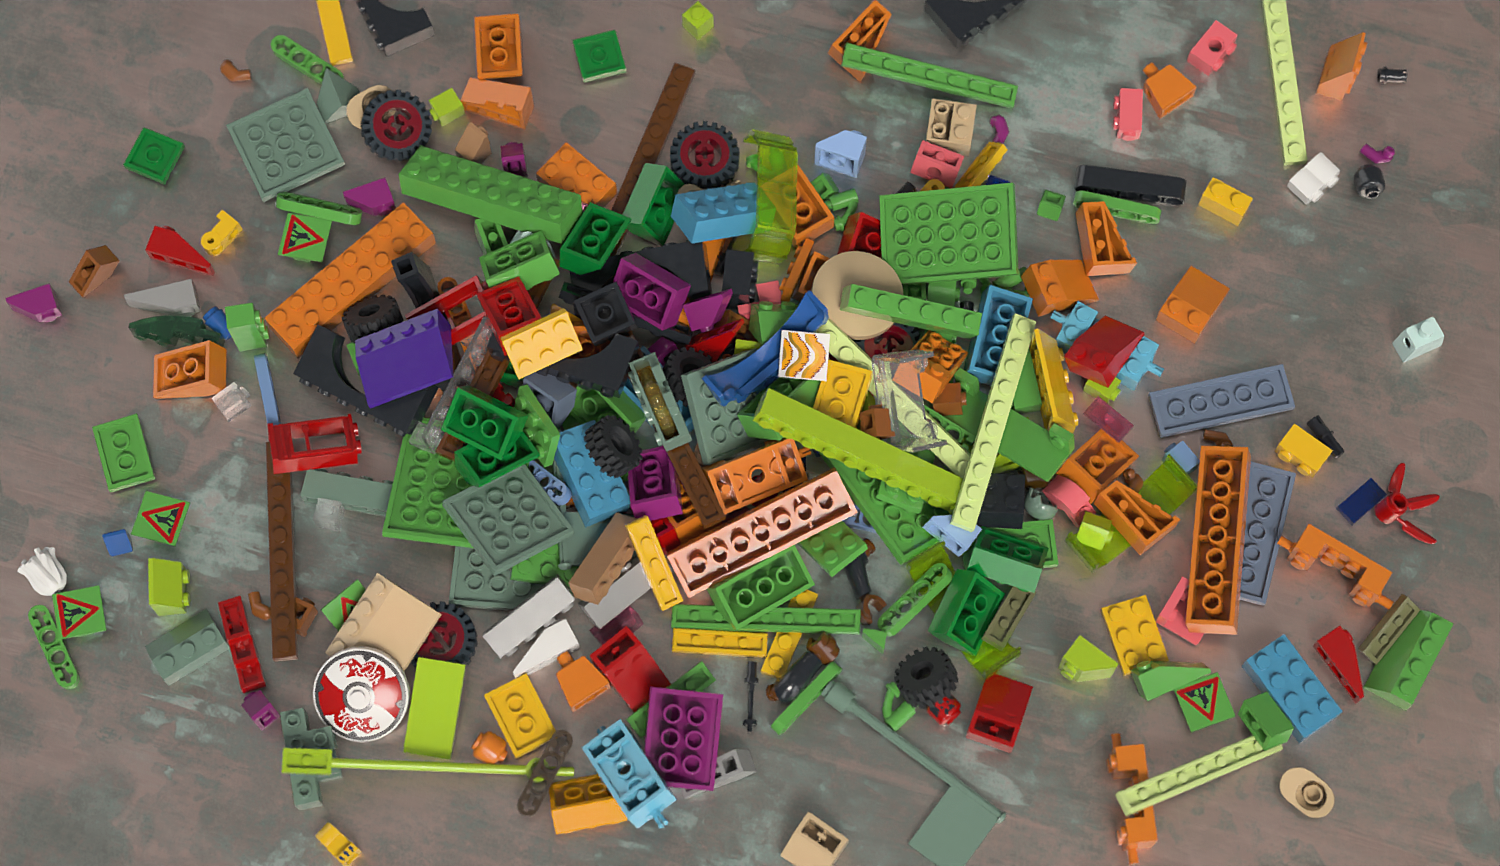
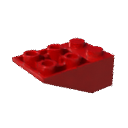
M627 626L590 654L593 665L608 680L612 688L633 713L649 701L650 687L666 688L671 684L642 643Z
M988 671L966 738L1011 753L1033 686Z

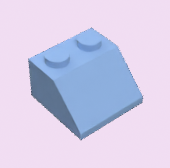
M844 130L817 142L815 146V165L857 178L865 157L867 136H864L859 131Z

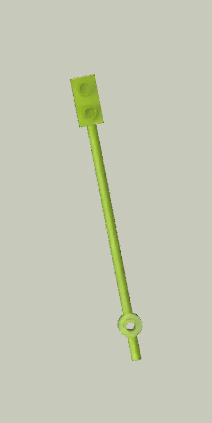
M283 748L282 773L331 775V767L518 774L526 775L530 779L533 768L537 766L540 758L530 760L527 765L332 758V750ZM544 760V766L547 769L556 768V766H549L548 762ZM561 766L556 776L573 777L574 767ZM537 777L533 780L534 783H541L545 781L543 778Z

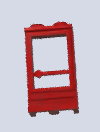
M475 275L405 314V317L409 320L435 309H438L441 314L445 312L452 328L451 341L452 345L490 324L485 313L482 312L455 327L448 310L470 299L477 293L489 289L486 280L482 281Z
M348 414V416L279 425L267 424L274 474L358 464L357 454H362L360 440L355 439V436H359L357 422H352L351 414ZM345 433L347 446L310 449L309 437ZM305 438L307 451L294 452L292 439Z

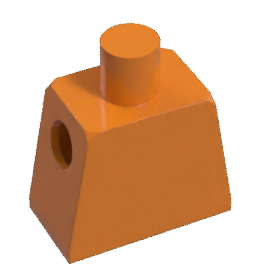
M1152 62L1143 69V72L1148 77L1144 83L1143 92L1159 119L1194 96L1196 86L1172 65H1167L1159 70Z
M569 651L557 658L563 669L556 673V677L572 712H575L610 689L608 680L585 656L574 660Z

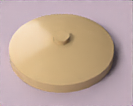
M860 251L840 253L827 260L818 270L811 292L828 309L829 318L847 336L854 340L870 339L886 332L894 322L840 311L843 288L850 284L903 295L901 281L894 269L881 258Z

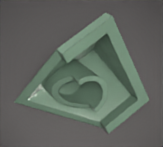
M327 68L316 103L325 124L346 117L349 101L360 93L356 86Z

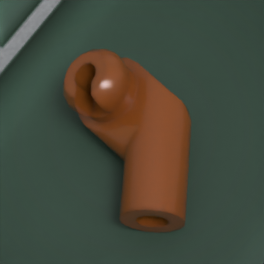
M224 60L221 63V73L229 81L251 80L250 69L238 70L230 60Z
M1132 468L1123 472L1125 483L1130 489L1138 493L1143 487V479Z

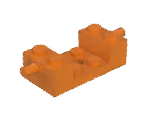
M793 439L768 440L764 442V447L727 462L721 460L704 466L701 469L724 514H727L807 481L808 477L801 458L811 455L810 449L806 447L797 449ZM755 469H760L762 471V478L754 482L751 474Z
M1307 525L1297 542H1292L1283 536L1277 542L1278 545L1289 550L1290 554L1287 560L1291 561V565L1297 569L1308 571L1316 558L1319 557L1325 565L1340 569L1341 573L1350 579H1357L1349 593V596L1353 598L1356 604L1370 607L1372 603L1377 602L1389 610L1394 601L1382 595V590L1393 572L1313 525Z
M1121 733L1111 734L1113 749L1111 754H1109V759H1106L1107 772L1112 773V780L1132 778L1129 781V787L1149 779L1144 744L1122 746ZM1153 805L1133 813V818L1125 819L1119 826V830L1116 831L1117 843L1122 845L1123 851L1128 852L1129 864L1139 863L1138 849L1152 848L1158 841Z

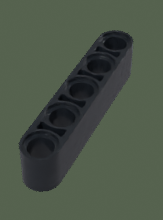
M1080 165L1076 170L1074 189L1075 191H1087L1121 199L1178 206L1184 204L1186 180L1167 175Z

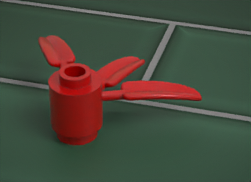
M1400 463L1389 482L1388 492L1391 494L1375 507L1376 517L1385 524H1391L1396 520L1402 524V530L1410 536L1428 544H1435L1437 542L1435 538L1409 521H1404L1400 516L1406 512L1407 507L1409 510H1417L1432 505L1439 500L1440 495L1428 494L1406 498L1400 493L1405 474V463Z

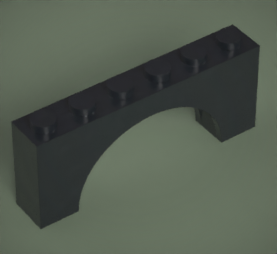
M359 0L356 3L361 15L366 14L368 18L365 22L370 33L375 32L377 36L374 40L379 51L384 50L387 57L435 36L433 26L424 8L415 11H400L384 5L379 0Z
M925 0L924 11L957 49L962 44L964 46L969 44L978 33L986 32L995 21L1003 20L1012 9H1019L1026 0H985L978 2Z
M689 239L678 244L674 242L666 243L662 247H645L641 251H623L620 255L609 256L601 269L582 275L570 271L571 284L594 292L613 283L621 258L637 253L690 284L691 287L687 295L690 301L712 294L707 247L704 242L691 243ZM573 305L574 315L582 319L576 305Z
M413 252L391 260L397 280L408 293L415 308L440 296L430 267ZM444 312L442 315L448 321V318ZM457 344L452 345L453 377L434 384L450 397L455 395L458 387L470 385Z
M317 325L293 373L300 377L299 382L308 387H312V385L319 387L317 392L327 397H330L331 394L338 397L336 402L346 407H349L350 404L355 406V412L365 417L368 414L374 416L373 421L384 427L387 424L393 426L392 431L403 437L406 434L415 436L438 387L431 385L370 408L365 394L357 390L350 383L342 366V347L346 338L328 328Z
M492 333L487 345L489 354L498 361H504V359L510 361L508 355L504 356L494 333ZM616 333L611 343L599 353L580 359L564 358L536 371V373L542 376H547L548 374L555 376L557 380L563 383H576L580 388L591 391V389L597 390L607 398H613V396L620 398L629 376L628 372L631 371L629 363L635 361L639 351V344L635 339Z

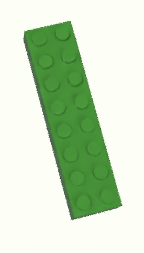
M420 146L399 173L402 194L522 232L529 231L534 234L542 230L547 240L560 244L564 242L583 214L580 194L424 146Z

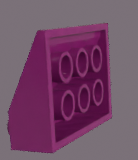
M650 687L643 752L668 787L714 791L723 694Z

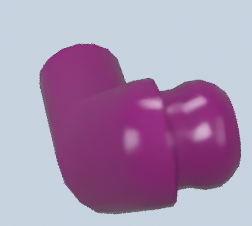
M994 115L990 118V125L996 129L997 133L992 142L1004 144L1009 134L1006 119L1001 115Z

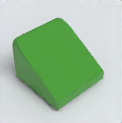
M821 173L811 181V184L823 201H826L829 196L840 192L829 174Z
M1044 190L1037 215L1058 221L1066 196Z
M863 628L862 638L880 653H884L887 632Z

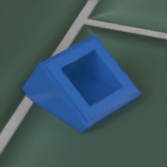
M126 529L102 535L110 556L133 551L131 536Z

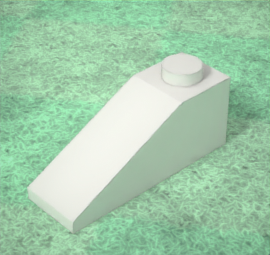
M557 619L548 628L544 629L514 669L515 679L526 673L530 675L557 661V658L564 652L569 651L571 654L580 649L579 643L566 619L562 621Z

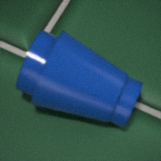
M217 306L211 308L203 316V319L206 321L205 325L225 340L230 339L232 336L227 329L226 314Z

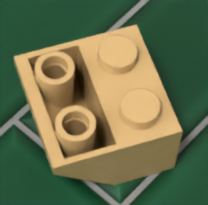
M932 99L926 141L963 156H969L977 105Z
M808 812L794 831L780 856L794 866H833L847 846L848 839Z

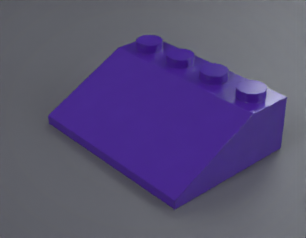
M438 309L355 340L356 361L367 404L370 408L453 377L451 325Z

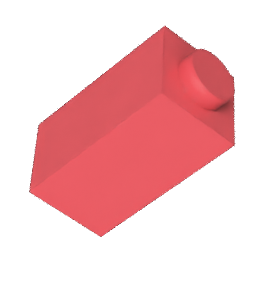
M1120 88L1119 95L1114 97V109H1117V116H1114L1113 130H1117V138H1122L1125 141L1139 139L1142 131L1143 89Z

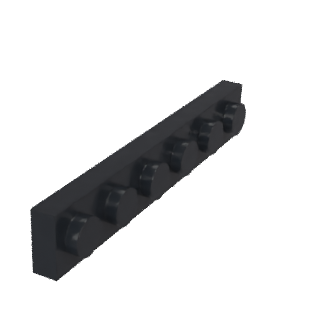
M564 281L558 298L567 304L575 305L574 300L593 291ZM632 313L638 328L649 330L650 333L656 336L671 338L675 343L689 345L693 333L690 326L677 322V325L662 331Z

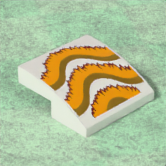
M781 330L778 377L826 381L830 334Z

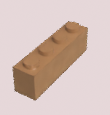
M616 512L568 583L575 598L598 605L602 598L607 595L609 588L615 579L619 577L621 570L627 561L631 559L635 551L625 525L636 520V518Z

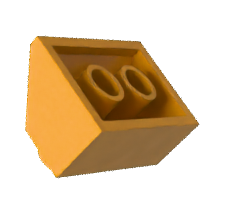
M599 774L553 782L549 788L551 813L556 834L571 833L576 830L592 829L601 825L627 821L626 815Z

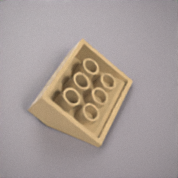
M377 573L325 653L332 657L337 652L346 648L357 646L371 647L391 656L400 665L402 670L405 671L442 614L392 580Z

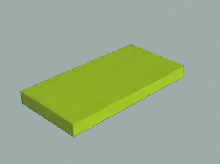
M418 657L403 752L448 760L452 758L466 664Z

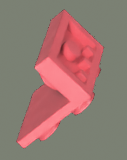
M1182 576L1158 616L1156 623L1196 646L1204 633L1188 631L1186 614L1189 580Z

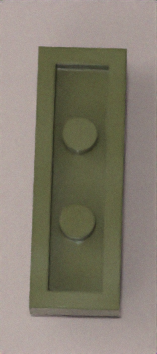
M1012 586L983 635L982 640L1002 651L1037 592H1024Z
M1401 594L1359 646L1358 650L1372 663L1377 665L1419 613L1420 609L1409 597Z

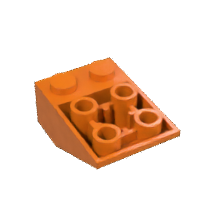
M1359 33L1330 46L1316 94L1342 101L1345 93H1350L1352 84L1354 85L1356 76L1360 72L1362 65L1360 61L1368 42H1364L1366 33Z
M928 330L902 358L893 381L933 403L947 386L969 352L963 350L959 345L946 340L939 333Z

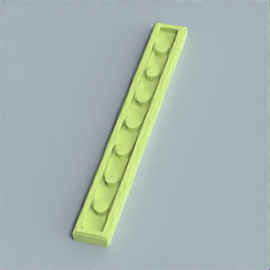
M1252 735L1117 792L1115 796L1125 815L1128 816L1275 754L1284 748L1280 744L1264 751Z

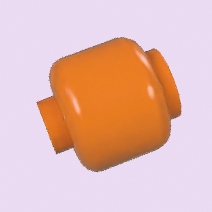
M492 731L480 732L471 746L473 756L484 764H495L496 762L501 764L508 754V751L505 750L506 740Z

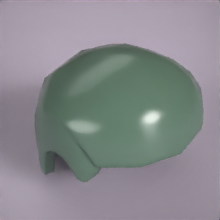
M1031 487L1029 488L1024 497L1026 512L1039 520L1052 519L1058 511L1057 505L1054 507L1050 506V501L1044 494Z

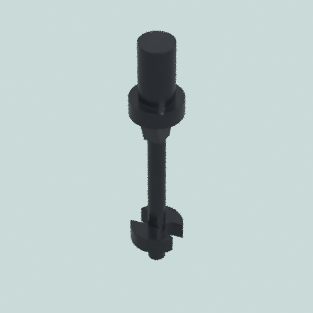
M737 236L732 237L725 253L721 252L719 254V261L714 270L715 274L722 276L725 268L726 252L732 249Z
M754 661L747 663V677L744 679V683L748 684L749 692L748 719L743 721V726L747 727V733H752V727L757 725V720H753V693L755 685L759 684V678H756L757 662Z

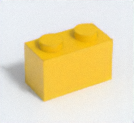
M1213 177L1201 197L1199 206L1239 226L1253 198Z
M1295 423L1275 449L1281 460L1292 463L1302 475L1310 476L1311 478L1316 475L1333 451Z

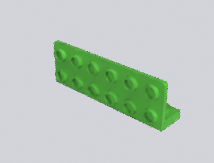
M959 368L954 374L955 383H961L962 392L966 391L967 405L963 406V415H948L944 417L976 436L988 395L980 391L979 379ZM1010 409L998 453L1048 482L1075 449L1074 434L1055 423L1048 431Z

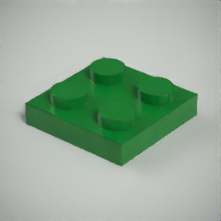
M616 30L572 40L583 83L626 73Z
M143 127L123 166L125 169L165 185L185 145L182 142Z

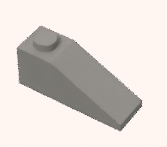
M192 279L124 295L129 307L177 317H190L196 312H201L196 286Z
M734 749L717 757L714 789L757 772L749 749ZM680 788L684 799L707 791Z

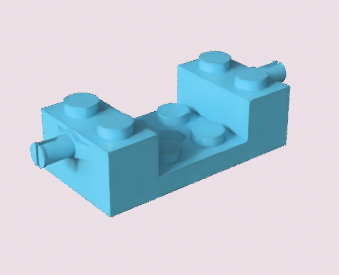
M1079 301L1073 311L1067 316L1056 310L1053 311L1050 319L1062 324L1061 331L1056 340L1058 348H1062L1063 353L1066 354L1074 341L1099 321L1096 318L1098 311ZM1143 336L1116 376L1121 380L1120 384L1135 391L1141 378L1147 371L1159 377L1161 376L1164 368L1153 363V358L1159 344Z
M621 719L607 729L605 726H601L602 731L599 728L597 729L599 735L581 748L626 817L637 828L653 818L659 828H664L662 822L667 825L668 821L661 812L676 801V797L666 782L658 775L642 751V746L632 731ZM625 765H630V771L625 775H621V769Z

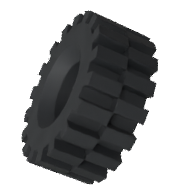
M374 295L371 299L364 298L362 302L357 301L354 303V307L350 306L347 308L348 311L344 312V317H342L349 339L353 344H355L357 339L404 322L396 299L390 295L387 297L386 295H380V297Z
M686 347L681 348L680 351L676 349L671 353L662 368L677 403L679 400L683 401L682 405L687 406L688 402L681 375L714 363L710 361L712 359L710 355H703L704 351L702 350L695 352V348L692 347L688 351Z
M607 415L590 426L585 431L584 441L587 442L585 448L590 451L589 457H593L595 460L593 462L595 466L599 465L601 467L600 471L603 473L607 472V476L618 478L641 463L642 455L640 454L642 453V448L638 447L640 441L635 439L634 436L636 434L634 431L631 432L629 430L630 426L627 423L623 424V420L621 418L617 419L614 415L611 417Z
M923 647L921 652L916 649L913 651L914 655H906V661L901 660L899 662L900 668H896L895 674L897 676H894L896 686L905 701L915 708L918 705L920 709H925L926 705L930 708L935 707L934 703L936 702L939 704L943 703L944 697L949 698L951 696L950 690L955 691L957 688L955 683H958L959 680L957 670L944 650L940 649L938 651L937 647H932L929 650L928 647ZM931 673L927 678L919 680L923 675Z

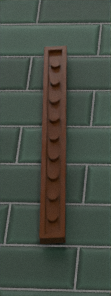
M674 63L611 211L623 214L645 163L657 164L695 76V69ZM628 229L625 230L610 256L618 255Z
M555 259L557 267H559L560 262ZM552 280L543 281L527 290L536 308H538ZM487 351L470 386L493 396L510 361L505 359L504 361H498L492 358L489 351ZM445 432L436 449V453L455 462V451L463 448L468 443Z
M632 331L623 334V336L635 339ZM640 347L635 360L644 357ZM650 366L637 371L644 390L658 384ZM655 424L652 425L653 428H654V430H655V432H657V429H656V427H655ZM675 424L661 430L666 441L679 435ZM689 443L667 451L666 454L704 529L725 520L726 516Z
M266 442L272 659L274 662L298 659L292 472L274 474L270 442Z

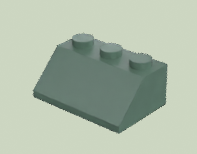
M205 609L149 643L145 648L160 676L170 686L230 649V646L208 610Z

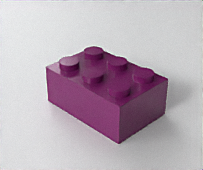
M637 253L621 258L613 283L617 282L620 286L630 311L662 331L677 325L691 287L687 282Z
M663 446L642 450L640 454L642 455L641 463L628 472L630 505L635 518L639 519L647 515L651 521L683 514L680 480Z

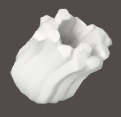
M37 547L34 549L36 555L32 556L29 561L24 559L18 568V572L26 576L36 592L41 595L52 596V594L59 593L64 589L67 575L56 559L55 548L44 547L41 550Z

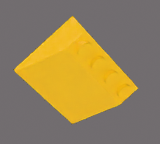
M1034 329L1029 349L1042 401L1040 412L1044 429L1049 431L1055 423L1073 434L1076 426H1078V417L1076 412H1072L1073 394L1071 390L1068 391L1066 385L1069 382L1067 369H1063L1061 362L1064 361L1063 349L1058 348L1057 340L1040 329Z

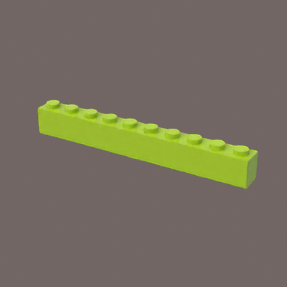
M770 388L762 395L752 420L759 423L761 427L772 429L780 433L784 438L793 439L800 442L806 448L815 449L828 458L839 460L849 468H856L865 472L871 478H878L886 482L890 487H899L912 497H921L931 506L945 509L953 515L963 478Z

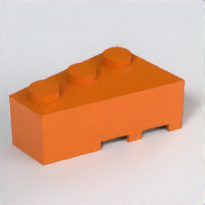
M874 0L831 45L828 54L841 65L846 43L876 50L891 17V13L877 0ZM843 67L861 83L866 72Z
M469 78L460 100L465 111L522 129L526 128L534 108L531 87L478 78Z
M1105 202L1082 203L1075 215L1086 276L1129 274L1137 262L1130 255L1126 247L1127 243L1125 239L1121 238L1116 228L1117 224Z
M1116 480L1099 493L1094 505L1107 519L1112 520L1111 524L1141 556L1174 530L1181 519L1175 515L1172 517L1161 510V507L1157 504H1151L1141 498L1142 495Z

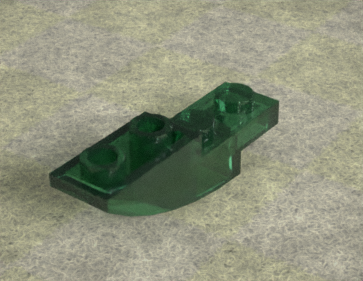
M155 316L131 322L128 326L133 337L142 341L147 339L154 340L155 343L168 347V345L176 346L179 338L182 342L188 344L210 340L223 347L225 343L221 333L206 330L203 320L193 317Z

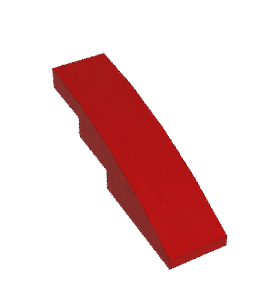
M241 595L218 602L226 639L230 646L233 663L237 670L243 694L265 687L266 683Z

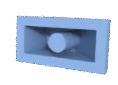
M952 515L933 516L922 528L958 557L970 547L982 530L977 524L973 532L951 525Z

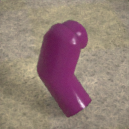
M1366 143L1360 150V153L1373 163L1378 164L1390 162L1395 155V150L1391 146H1386L1383 150L1376 151Z

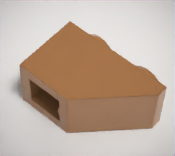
M470 122L455 148L456 156L482 164L492 154L490 141L487 136L488 132L482 126H476Z

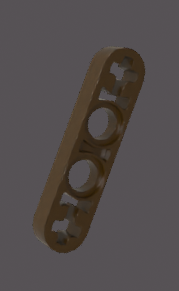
M559 730L551 737L517 802V810L522 816H533L544 800L572 746L573 738L568 731ZM563 735L566 737L565 742L568 745H563L558 753H563V756L560 757L556 752L549 751V748L551 747L555 750L558 744L555 738H561ZM548 756L556 758V768L547 769L544 766V759ZM537 777L543 778L546 782V787L542 791L534 789L532 785L533 780ZM529 790L534 795L541 796V798L538 800L535 797L532 802L534 810L529 809L526 812L523 810L524 805L521 803L522 801L527 802L531 794L526 793Z

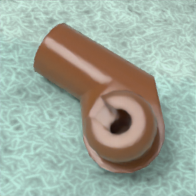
M1204 429L1203 440L1214 442L1216 446L1233 447L1226 433Z
M260 592L249 593L248 597L252 614L264 621L271 619V606L268 607L262 604Z

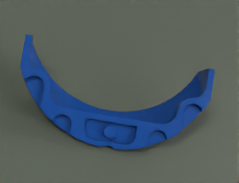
M809 290L805 293L799 306L787 322L757 351L723 372L705 375L702 380L721 406H726L728 402L734 400L737 403L743 402L752 392L755 391L758 394L779 378L781 330L816 333L819 327L827 323L829 318L828 309Z

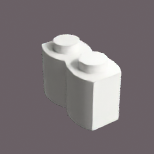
M1320 152L1291 178L1287 187L1306 205L1311 201L1315 203L1324 194L1322 192L1323 189L1327 186L1331 188L1338 182L1339 178L1337 176L1340 169Z

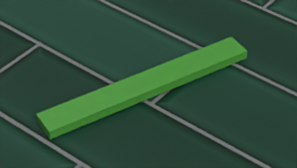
M850 43L845 45L841 63L843 67L1011 109L1014 107L1018 89L1017 85Z
M676 604L672 606L671 628L860 634L861 610L776 607L740 629L734 630L716 609L715 605Z

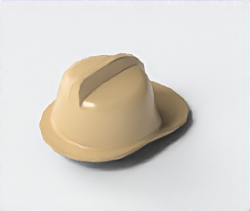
M376 85L355 95L347 105V116L352 125L362 129L360 128L362 115L370 101L376 98L377 95L386 93V91L391 89L383 85ZM395 111L384 114L382 122L394 115Z
M1301 767L1291 768L1283 774L1280 780L1282 795L1302 813L1309 817L1320 818L1331 812L1335 797L1332 789L1321 778L1310 770Z

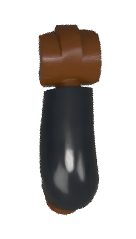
M864 538L863 541L868 549L845 566L844 569L856 600L860 599L861 601L855 608L861 610V623L871 625L873 615L868 605H872L879 612L887 604L879 596L870 594L872 590L868 580L866 565L869 562L868 557L876 551V548L869 539Z
M825 632L817 640L809 638L806 645L807 651L776 680L775 684H770L766 687L767 698L772 702L780 700L782 703H788L796 699L822 664L827 665L838 656L840 648L836 644V639L831 634Z

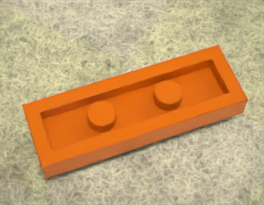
M806 238L803 246L798 245L794 255L796 262L791 261L787 270L789 277L783 278L779 289L783 291L781 301L790 302L807 260L810 257L814 245L813 240Z

